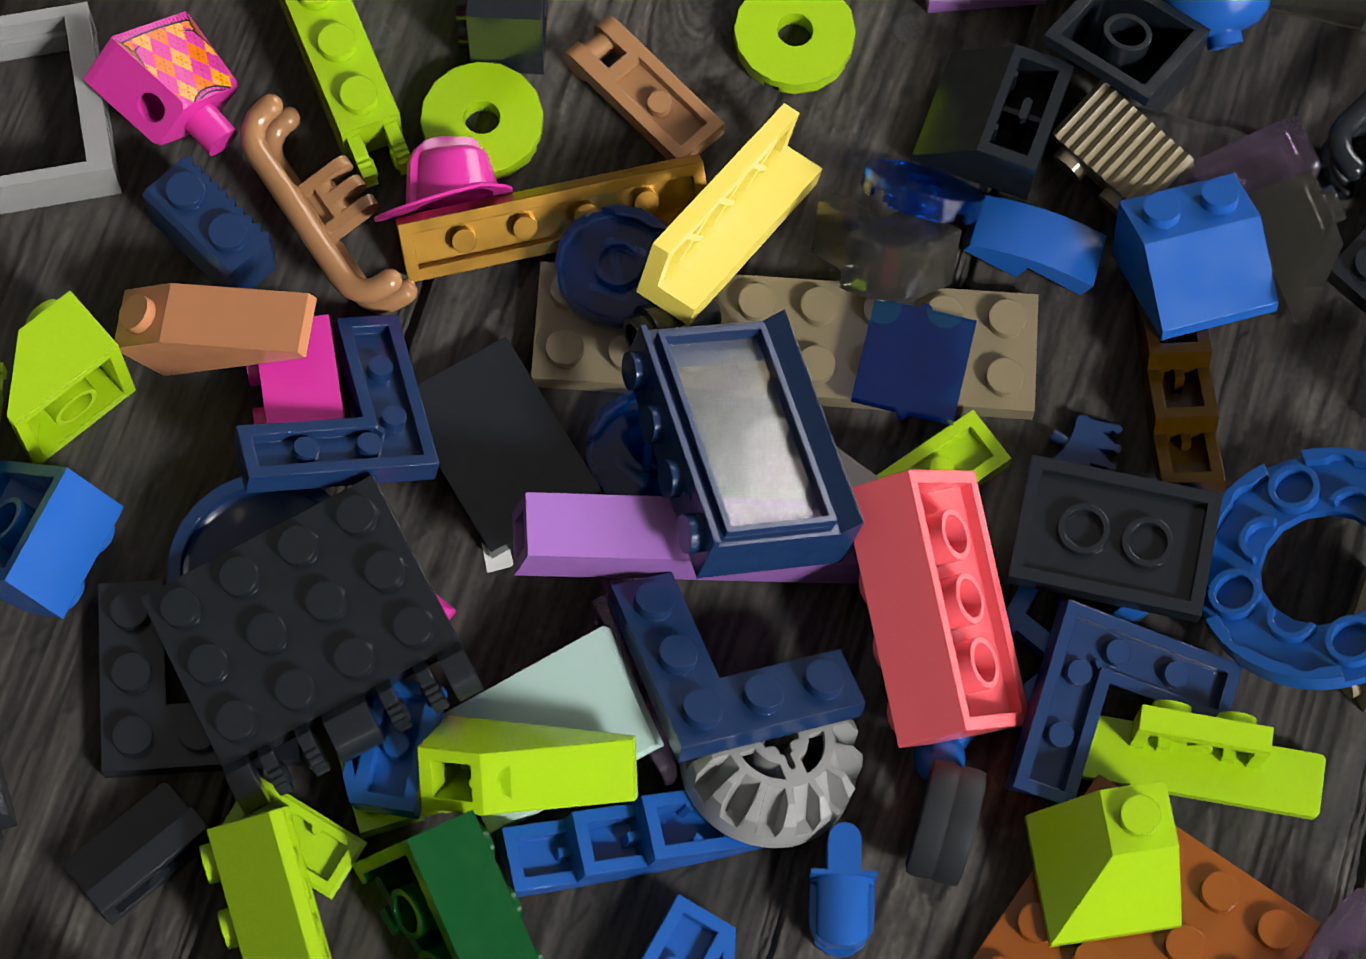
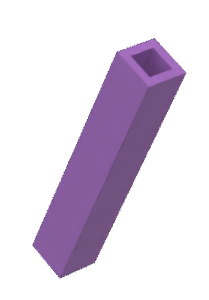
M525 492L512 512L514 575L643 579L672 572L675 579L859 584L860 568L854 541L841 563L696 578L689 554H684L678 545L676 536L677 519L670 498H664L663 496ZM722 498L732 526L821 517L820 511L809 512L805 501Z

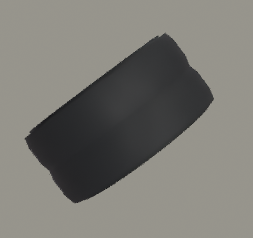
M934 760L929 770L905 862L906 873L922 879H932L937 883L948 886L958 885L964 873L980 815L987 783L985 772L967 766H959L945 760Z

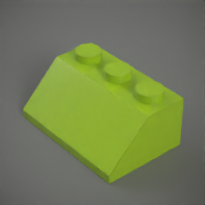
M282 807L207 829L210 843L200 845V853L210 885L221 882L228 908L218 910V917L227 948L230 950L240 947L243 959H332L290 807Z

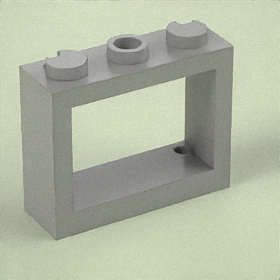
M87 2L0 16V62L70 50L86 154L85 162L0 176V214L122 193L108 102L83 79L100 54L97 31Z

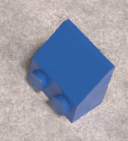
M1235 173L1119 201L1112 255L1161 341L1277 311L1279 302L1261 216Z
M1 460L0 600L31 614L63 619L67 611L82 596L85 587L84 580L98 554L104 551L112 541L115 533L114 525L124 506L68 467Z

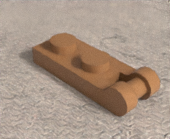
M607 15L594 26L595 34L584 44L575 42L562 54L563 60L570 71L580 80L588 82L667 160L695 154L700 155L724 134L725 123L632 33L610 15ZM610 53L618 55L620 59L610 68L602 62Z

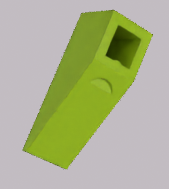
M449 715L417 747L421 807L424 809L466 813L473 810L475 815L485 816L635 801L638 798L635 735Z

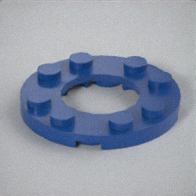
M1339 447L1301 450L1302 457L1281 462L1267 469L1263 463L1242 476L1224 492L1202 616L1210 633L1225 653L1246 670L1265 680L1287 687L1307 690H1334L1366 683V610L1357 615L1340 617L1330 624L1316 625L1312 622L1305 623L1295 621L1273 607L1263 591L1261 569L1267 551L1285 530L1306 519L1324 516L1355 520L1366 527V451Z

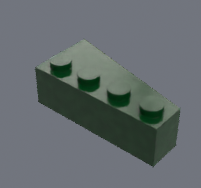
M473 810L351 864L363 885L375 880L389 905L380 911L381 917L392 936L403 932L408 937L418 955V959H545L531 942L522 921L521 903L516 893L506 885L494 858L495 847L487 829L479 824Z

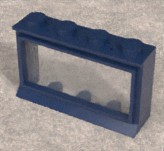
M784 309L763 321L648 330L646 324L640 325L629 352H626L622 358L623 382L629 391L634 392L640 410L639 424L641 435L645 443L652 445L658 463L659 488L664 498H670L677 519L676 536L678 545L684 554H689L696 578L841 563L861 529L864 520L786 310Z

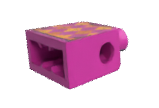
M186 11L112 36L83 78L91 88L155 144L162 146L191 134L209 156H214L230 145L237 136L238 131L221 113L237 91V80Z

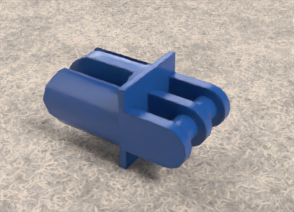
M847 822L838 823L830 830L824 852V869L811 868L807 881V887H809L808 922L810 933L814 937L815 945L826 955L835 958L852 956L862 949L872 934L875 921V882L878 871L861 870V833L856 826Z

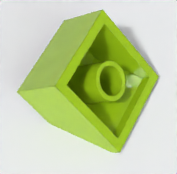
M71 291L58 300L50 299L40 304L30 313L26 320V325L18 330L7 418L31 463L42 464L136 391L119 345Z

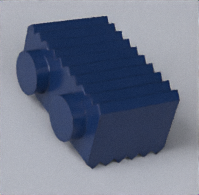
M183 157L143 193L142 196L147 203L146 207L150 213L149 216L152 218L151 221L216 286L254 289L276 269V257L270 233L263 232L261 223H254L252 215L245 214L244 207H237L235 198H229L227 190H220L218 182L211 181L210 173H203L201 165L194 164L193 157Z

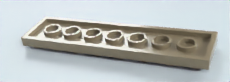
M540 262L531 378L537 387L634 394L633 391H629L625 387L622 377V358L630 350L624 336L623 325L614 326L597 323L576 311L562 291L558 273L560 263ZM735 274L715 296L721 312V324L763 321L784 309L786 310L821 406L966 415L971 410H974L980 417L1032 420L1035 413L1039 294ZM765 362L677 369L687 397L768 402L766 385L770 374Z

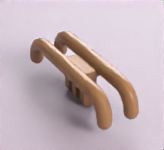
M266 94L262 96L247 111L242 123V148L247 160L331 285L344 298L352 300L361 308L374 313L395 312L409 305L415 300L418 293L417 286L412 280L402 279L400 273L394 269H385L371 278H366L341 241V238L372 216L380 207L373 194L362 196L353 204H349L366 190L367 186L360 175H353L338 186L336 185L349 175L354 168L348 157L342 155L333 159L302 183L283 153L285 138L300 123L299 112L293 107H283L282 100L278 95Z

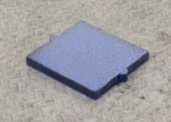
M875 297L851 402L895 412L896 417L900 420L907 418L909 415L953 426L977 320L933 311L932 306L928 303L916 307Z

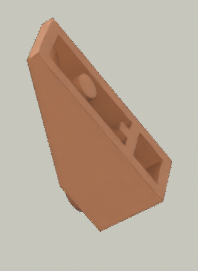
M179 283L124 290L114 341L119 345L122 354L163 376L306 358L317 298L309 293Z

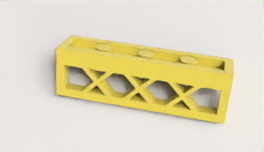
M784 103L653 242L636 291L637 293L689 326L817 185L823 168L787 146L799 112Z

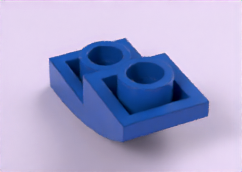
M983 195L977 201L964 251L1014 277L1019 276L1029 268L1081 296L1094 286L1107 235L1046 209L1005 198Z

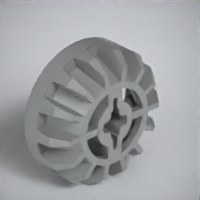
M853 719L679 762L682 782L689 799L698 812L712 826L725 835L749 845L765 848H786L801 845L819 837L837 822L855 790L856 780L862 768L863 754L854 747L858 730ZM822 736V758L818 765L807 773L802 760L807 751L809 738Z

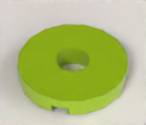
M745 0L738 10L734 28V42L738 60L751 78L762 85L766 82L771 86L779 87L780 92L799 94L817 91L839 77L851 57L856 30L851 9L844 0ZM796 24L806 28L811 38L801 46H791L782 42L778 32L787 25Z
M474 62L455 67L436 80L423 101L421 129L424 140L438 136L472 137L488 154L496 179L509 177L530 162L541 140L544 123L543 110L537 91L525 77L502 64ZM478 111L491 112L500 120L493 131L485 134L469 130L465 122L470 115Z

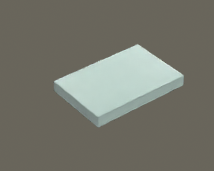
M601 626L443 714L441 721L442 723L449 715L635 735L636 760L664 746L612 629ZM543 810L481 815L489 834L495 835L501 828L516 826Z

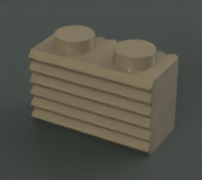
M1103 80L1099 81L1051 133L1052 144L1058 150L1052 156L1056 163L1075 180L1080 181L1087 175L1101 187L1103 191L1099 194L1098 198L1115 216H1117L1119 201L1182 186L1185 180L1190 178L1194 172V159L1191 155L1185 152L1170 137L1166 136L1161 129L1157 128L1152 121L1148 120L1143 113L1128 103L1124 97L1120 96L1115 89L1111 88Z

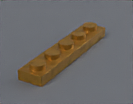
M699 154L395 217L407 277L409 280L417 282L560 252L576 231L594 220L613 216L638 219L658 231L664 230L707 186L703 160Z

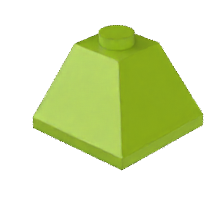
M1166 780L1098 790L1025 815L1024 820L1049 948L1174 929L1182 926L1179 842Z

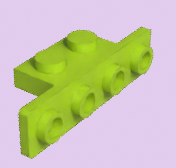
M1156 700L1152 702V706L1142 704L1133 721L1100 715L1081 778L1094 781L1097 775L1100 774L1113 784L1122 787L1166 780L1169 795L1313 820L1320 813L1326 758L1318 753L1272 746L1274 727L1256 724L1257 719L1252 715L1224 711L1218 713L1217 717L1191 713V706L1182 702Z

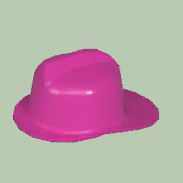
M438 136L423 141L413 150L407 161L406 204L375 216L374 220L375 222L385 221L424 210L512 193V187L506 184H498L488 154L472 137Z

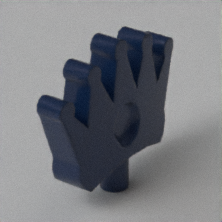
M1079 415L1073 421L1069 437L1055 429L1049 438L1050 441L1063 448L1053 459L1114 471L1116 469L1115 463L1110 462L1103 453L1117 456L1121 452L1122 447L1119 444L1113 443L1106 435L1112 434V436L1117 437L1123 428L1121 425L1093 420L1087 415Z

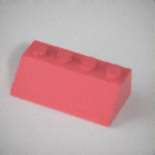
M906 470L851 487L864 520L861 529L854 539L860 568L859 589L862 598L868 605L874 632L873 653L876 662L882 669L888 696L887 717L891 728L896 733L898 747L936 744L1023 726L1028 705L975 471Z

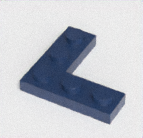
M398 315L336 319L333 337L355 418L236 426L233 444L245 493L352 486L371 475H374L378 483L432 480L436 478L440 463Z
M672 572L611 586L608 603L678 763L861 716L866 702L841 649L719 678Z
M1061 601L1004 788L1051 805L1075 799L1108 688L1150 704L1156 700L1182 702L1191 706V713L1217 717L1218 713L1231 710L1243 667L1235 661L1075 601Z

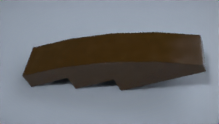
M1133 292L1142 387L1156 480L1222 493L1224 495L1226 476L1216 432L1219 410L1210 372L1213 350L1209 330L1205 329L1161 341Z

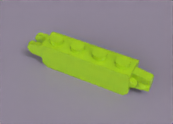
M278 0L342 155L352 159L358 175L361 176L367 186L366 189L379 184L377 168L373 159L369 157L368 152L388 145L389 154L395 169L400 172L401 176L407 174V161L411 155L403 138L400 113L352 0Z

